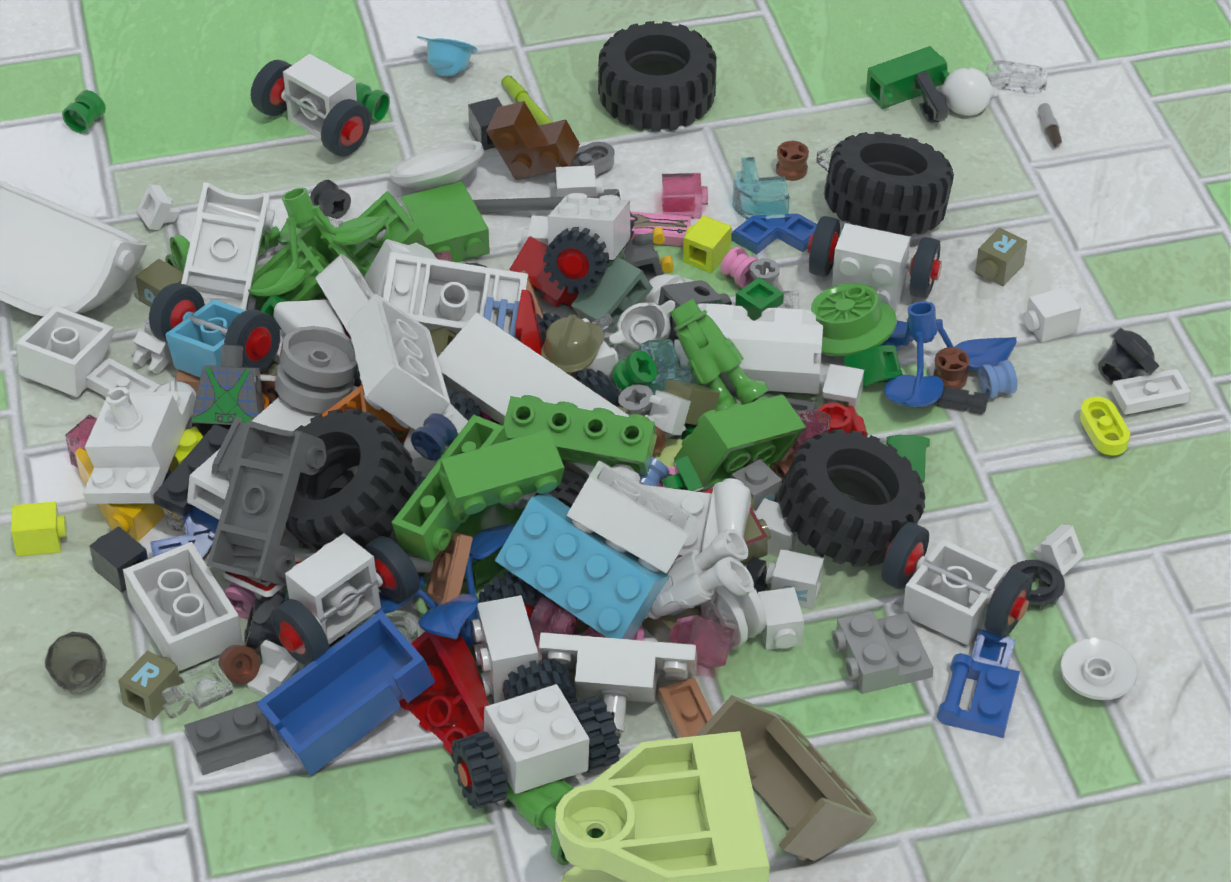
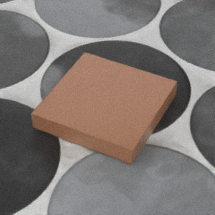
M457 530L452 534L448 546L443 551H440L433 560L426 594L436 605L445 604L453 598L460 596L473 537Z

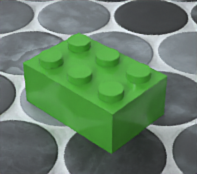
M783 394L771 398L763 396L748 404L742 405L737 403L725 410L717 412L710 410L704 413L697 420L698 425L694 431L682 441V448L674 457V460L688 455L702 483L703 490L713 488L716 483L731 478L732 473L759 459L768 467L771 463L782 460L806 426Z

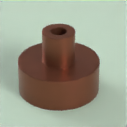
M243 645L229 646L222 652L219 658V671L230 682L246 684L252 681L258 674L260 668L259 657L249 647Z

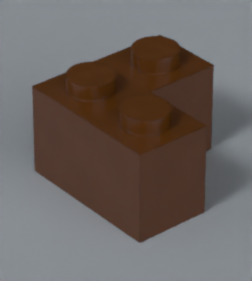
M525 101L497 107L486 130L515 180L554 172L556 167H570L580 145L566 119L538 125Z

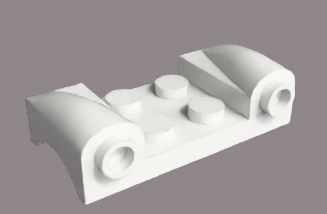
M203 182L181 284L196 289L202 295L205 305L215 299L246 311L256 309L257 299L251 298L248 289H251L262 235L264 236L266 229L272 230L275 210L269 209V193L239 195L221 190L211 183Z
M616 464L612 467L642 485L639 474L632 467L624 464ZM729 478L723 480V482H718L714 485L712 494L642 485L697 517L691 533L676 559L691 550L702 552L719 533L727 529L736 530L744 539L746 523L751 508V491L740 480Z

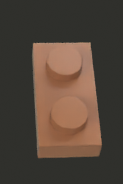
M695 677L659 687L658 697L677 738L696 736L713 717Z

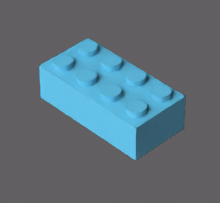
M549 493L531 497L495 561L605 637L633 639L670 575L661 570L654 572L645 568L639 563V557L627 550L625 553L614 550L606 544V538L596 532L586 533L573 525V519L566 516L571 508Z

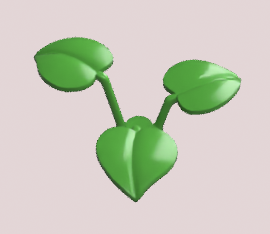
M296 188L288 191L281 199L289 217L280 231L281 237H278V241L281 245L291 243L292 263L289 267L277 268L260 276L253 283L251 289H248L249 294L257 296L283 294L297 287L305 279L306 271L298 269L299 260L296 236L304 228L312 225L316 217L332 235H335L333 237L335 244L352 245L360 243L378 232L389 219L388 214L385 216L355 218L342 223L340 227H334L330 223L329 217L322 214L318 205L313 206L306 188Z

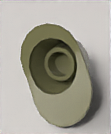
M570 314L568 317L557 319L549 326L546 331V339L541 356L566 373L584 370L595 360L604 341V332L601 327L585 322L581 318H577L575 314Z

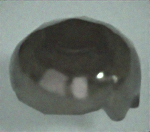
M74 631L59 636L49 646L44 661L45 668L57 686L71 694H80L94 688L105 676L107 665L106 655L96 640L88 633Z

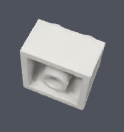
M55 305L16 342L19 375L78 397L87 388L86 376L102 364L114 333L113 327Z

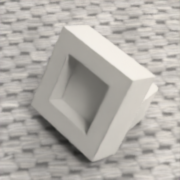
M153 184L148 185L137 208L148 229L159 231L163 223L175 222L180 213L179 208L171 207L174 200L167 197L161 186Z
M141 330L138 331L133 340L137 345L133 357L134 363L143 368L146 361L152 358L148 369L154 374H159L168 363L174 365L169 346L166 342Z
M656 390L655 395H652L649 400L652 402L650 414L645 415V417L649 418L650 421H654L655 426L660 430L681 436L691 401L668 392Z
M1061 524L1052 534L1045 537L1040 546L1033 548L1037 560L1053 565L1062 575L1067 573L1084 557L1073 525Z

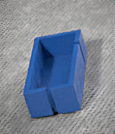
M381 610L328 649L319 659L309 663L256 704L270 727L287 748L290 749L308 774L312 776L401 709L400 700L404 698L409 703L434 684L435 680L424 658Z

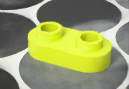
M1098 396L1084 400L1081 405L1080 421L1095 448L1106 455L1124 453L1129 445L1130 431L1114 403L1107 398Z

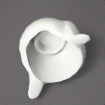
M959 68L954 70L946 77L943 85L936 87L938 92L944 95L947 107L962 116L979 114L988 106L990 99L996 97L999 93L997 88L991 85L988 77L976 68Z
M669 300L663 305L645 302L630 306L621 314L616 325L617 332L609 337V341L613 344H619L632 353L636 350H641L650 354L664 345L669 339L671 330V315L669 312L674 310L675 302Z

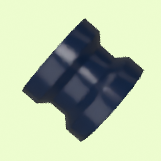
M432 413L424 420L423 427H418L411 434V443L421 456L435 461L442 457L446 450L445 447L451 445L458 432L455 425L447 417L438 413Z

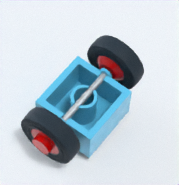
M173 283L164 287L156 295L150 308V329L157 339L168 344L174 367L197 377H201L203 366H221V345L243 346L242 367L259 368L260 372L271 364L279 349L280 328L272 316L259 310L246 311L215 299L205 305L202 295L193 287L185 284Z

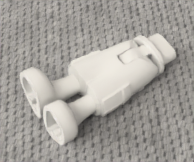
M727 529L719 533L702 552L691 550L682 557L677 558L667 572L670 575L669 579L656 597L645 619L648 617L658 619L661 616L669 615L682 609L694 608L696 605L711 600L715 592L714 588L724 586L736 596H745L752 592L754 588L752 576L747 568L740 563V561L748 557V548L742 536L734 529Z

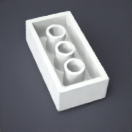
M375 293L348 322L351 343L356 355L355 360L358 364L360 380L364 388V397L375 409L381 410L383 408L392 414L393 418L404 428L412 427L416 430L418 427H423L424 420L430 414H441L450 404L431 334L425 326Z

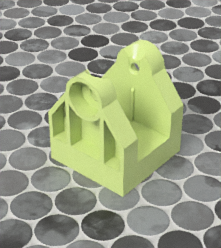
M740 731L641 742L594 781L575 787L565 794L556 807L555 829L566 860L575 865L564 874L561 882H769L770 866ZM599 828L604 834L599 838H592L587 835V832L590 829Z

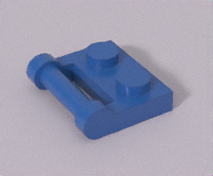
M963 653L954 655L950 665L952 676L945 701L938 708L937 719L942 724L1004 738L1020 671L977 662L971 656ZM967 678L977 680L970 711L962 710L959 707Z

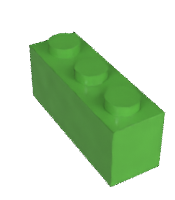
M549 429L441 459L439 478L453 515L462 513L471 515L482 511L489 505L500 502L502 504H510L527 494L534 492L544 494L554 490L558 485H561L564 465Z

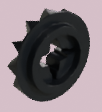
M1025 560L1016 563L1008 570L1009 572L1014 569L1027 574L1032 578V583L1035 582L1036 578L1039 579L1037 590H1031L1028 608L1033 604L1038 605L1043 610L1048 603L1056 605L1059 597L1063 596L1065 588L1064 577L1056 567L1047 562Z

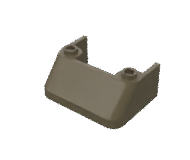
M731 695L696 735L740 731L752 786L789 827L786 837L779 846L783 851L794 854L802 861L806 859L818 860L866 833L877 821L873 812L802 732L779 714Z

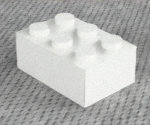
M601 461L597 462L566 515L573 519L572 523L578 529L586 533L596 532L606 538V544L621 553H625L627 550L639 557V563L645 568L654 572L661 570L666 574L688 539L697 518Z
M192 542L123 569L129 601L163 657L171 659L178 666V672L222 654L229 646L243 645L239 615Z

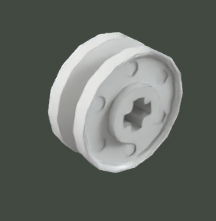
M724 586L714 588L715 592L711 600L695 606L700 611L701 628L717 645L727 650L738 649L746 642L747 638L757 636L766 627L764 606L754 588L752 592L745 596H736Z

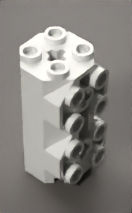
M698 304L701 312L706 310L707 315L714 320L725 337L729 338L744 358L739 366L752 380L764 381L769 391L819 393L823 325L816 321V315L813 312L803 309L767 308L762 312L759 319L753 321L747 316V310L742 306ZM675 339L674 360L680 361V365H674L673 380L697 384L689 370L687 363L689 360L680 341ZM722 372L720 377L726 388H735L727 374Z

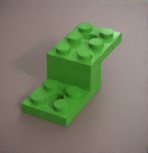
M388 191L358 218L385 216L388 214L389 219L378 232L360 243L352 245L335 244L333 240L335 235H332L316 217L312 225L304 228L296 236L299 260L298 269L306 271L305 279L294 289L274 296L289 301L313 300L322 291L316 276L340 254L349 258L364 277L386 239L411 245L416 243L424 234ZM386 230L385 235L380 240H377L378 234ZM290 242L254 274L252 285L266 272L291 265ZM253 295L261 308L270 297Z

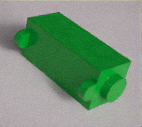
M931 46L869 67L867 71L866 93L881 109L921 96V89H916L915 87L916 74L927 72L935 87L941 86L950 74L947 71V62L943 56H940Z

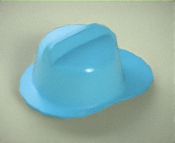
M417 36L418 39L427 42L428 64L440 76H452L463 72L468 65L471 55L478 52L475 46L465 42Z

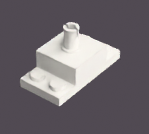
M390 252L383 299L425 326L429 331L445 327L458 334L476 312L484 317L487 297H493L494 301L506 299L508 300L507 303L520 302L521 290H526L528 274ZM492 309L490 322L497 326L499 310ZM506 312L503 330L510 334L512 312Z
M116 387L107 393L108 396H106L104 405L85 445V450L94 469L84 489L83 496L87 504L154 503L153 494L164 481L193 411L196 399L192 391L128 392V389L125 387Z
M553 633L540 634L539 649L542 658L549 659L550 665L554 661L560 662L561 666L565 665L569 672L573 671V667H576L575 684L579 697L590 698L599 696L603 699V702L607 705V712L610 711L612 717H614V724L617 728L615 733L625 732L626 701L656 702L658 673L665 674V679L673 681L687 680L688 676H696V645Z

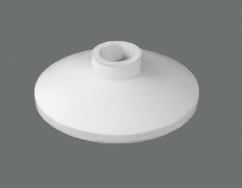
M1101 638L1083 639L1072 644L1064 652L1060 666L1063 679L1071 689L1082 696L1096 700H1111L1125 695L1135 685L1138 675L1137 664L1131 653L1118 643Z

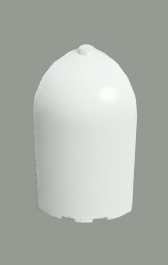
M0 180L1 301L28 313L45 316L55 305L80 314L101 306L117 293L139 264L147 246L146 242L118 228Z

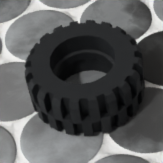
M647 21L643 25H638V23L630 25L627 30L622 28L606 41L599 53L598 94L600 95V102L614 119L618 117L620 123L626 126L631 124L635 129L644 130V128L652 129V132H661V129L672 131L677 130L681 125L689 126L694 123L695 118L699 120L714 103V97L716 96V53L712 49L711 44L699 32L695 30L690 31L687 26L681 24L676 26L666 21L662 23Z
M864 132L859 133L857 136H848L834 147L828 168L824 198L830 210L836 213L839 219L848 221L852 225L904 236H912L915 233L921 235L925 234L928 230H933L944 220L954 173L949 160L945 158L944 154L939 150L935 151L933 146L927 143H920L918 139L912 137H901V134L892 133V135L884 134V132L868 134Z
M342 409L328 411V415L324 417L317 415L310 419L311 423L306 426L300 425L295 429L323 440L327 457L324 465L315 475L300 473L285 526L287 530L306 548H310L315 553L325 544L332 542L342 534H346L363 548V546L380 537L386 531L390 533L393 530L392 521L404 507L407 499H410L413 495L414 485L412 482H415V467L412 465L413 459L410 453L389 428L369 412H362L360 409H346L344 413ZM359 465L352 480L342 490L323 499L330 484L341 473Z
M843 429L832 430L829 434L825 431L806 440L797 451L779 489V505L783 518H787L786 524L790 531L798 534V540L803 545H810L814 548V553L821 557H824V555L833 558L832 562L839 564L849 562L853 567H863L868 563L869 566L884 563L886 551L890 543L906 523H918L925 509V490L923 485H921L922 481L917 470L913 471L911 469V462L905 456L901 457L897 454L898 450L890 444L888 446L884 445L875 436L866 437L862 435V432L854 430L849 433H845ZM843 493H846V494H848V495H851V496L855 497L856 499H858V500L861 501L862 503L857 502V501H855V500H853V499L847 497V496L844 495Z

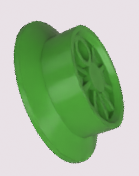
M845 283L828 288L821 292L811 304V312L816 315V321L823 325L821 354L828 356H849L880 345L892 335L897 325V318L893 308L879 300L877 292L872 287L860 283Z

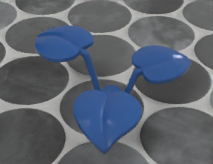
M920 301L911 304L908 307L907 322L897 321L892 335L880 344L893 345L896 351H898L901 345L908 346L913 340L917 342V375L897 376L896 379L889 380L885 386L886 398L896 405L924 407L936 402L943 394L944 386L941 378L937 376L923 377V343L931 342L938 330L947 347H954L943 328V320L936 319L935 305L931 302ZM1016 337L973 339L963 341L957 344L955 348L963 350L969 356L968 369L978 371L982 365L989 364L993 367L997 366L1000 361L1008 360L1016 346L1017 340Z
M515 525L493 526L472 536L473 540L465 570L468 594L457 596L445 604L436 605L425 591L420 589L425 580L422 576H419L420 587L412 597L421 598L431 608L418 621L422 630L457 639L460 632L467 647L476 644L473 637L471 620L477 619L479 599L475 593L472 563L475 559L485 558L499 549L506 542ZM380 591L381 608L373 614H377L381 610L384 614L393 612L408 603L412 597L398 603L390 600Z

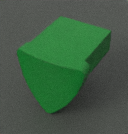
M893 435L886 437V445H892L898 450L897 454L901 457L905 456L912 464L911 469L913 471L917 470L922 483H924L926 448L930 447V439L917 435Z

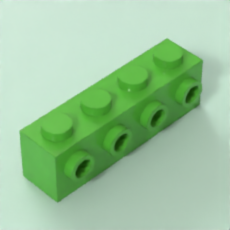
M523 395L521 398L510 396L503 423L508 440L549 429L562 461L596 466L597 462L601 461L611 468L616 464H624L632 467L636 473L648 476L657 438L655 422L650 421L649 418L643 415L631 414L629 417L620 416L605 408H594L592 411L578 408L577 405L566 401H560L557 404L547 403L532 395Z
M476 415L470 418L392 521L399 546L405 552L432 563L438 553L448 546L452 534L461 523L468 519L469 515L465 513L453 515L439 478L441 459L508 441L504 426Z

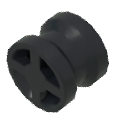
M331 180L319 182L310 195L313 206L318 205L323 215L329 217L330 220L341 218L350 208V195L346 191L339 189L337 184Z

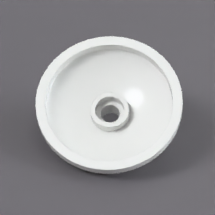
M462 141L439 146L402 161L390 171L393 182L416 190H429L452 184L470 173L480 161L484 149L478 141Z

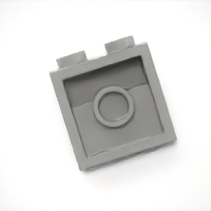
M868 611L837 619L836 630L832 631L833 644L838 653H843L847 676L850 681L855 680L861 694L933 677L934 667L907 612L876 619L874 612Z

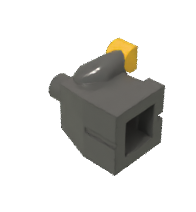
M656 227L652 230V233L637 235L634 239L628 241L624 250L625 261L642 270L648 281L658 275H663L664 272L670 273L674 269L672 257L667 255L662 257L660 261L658 252L655 251L653 246L654 244L661 245L664 243L663 228Z

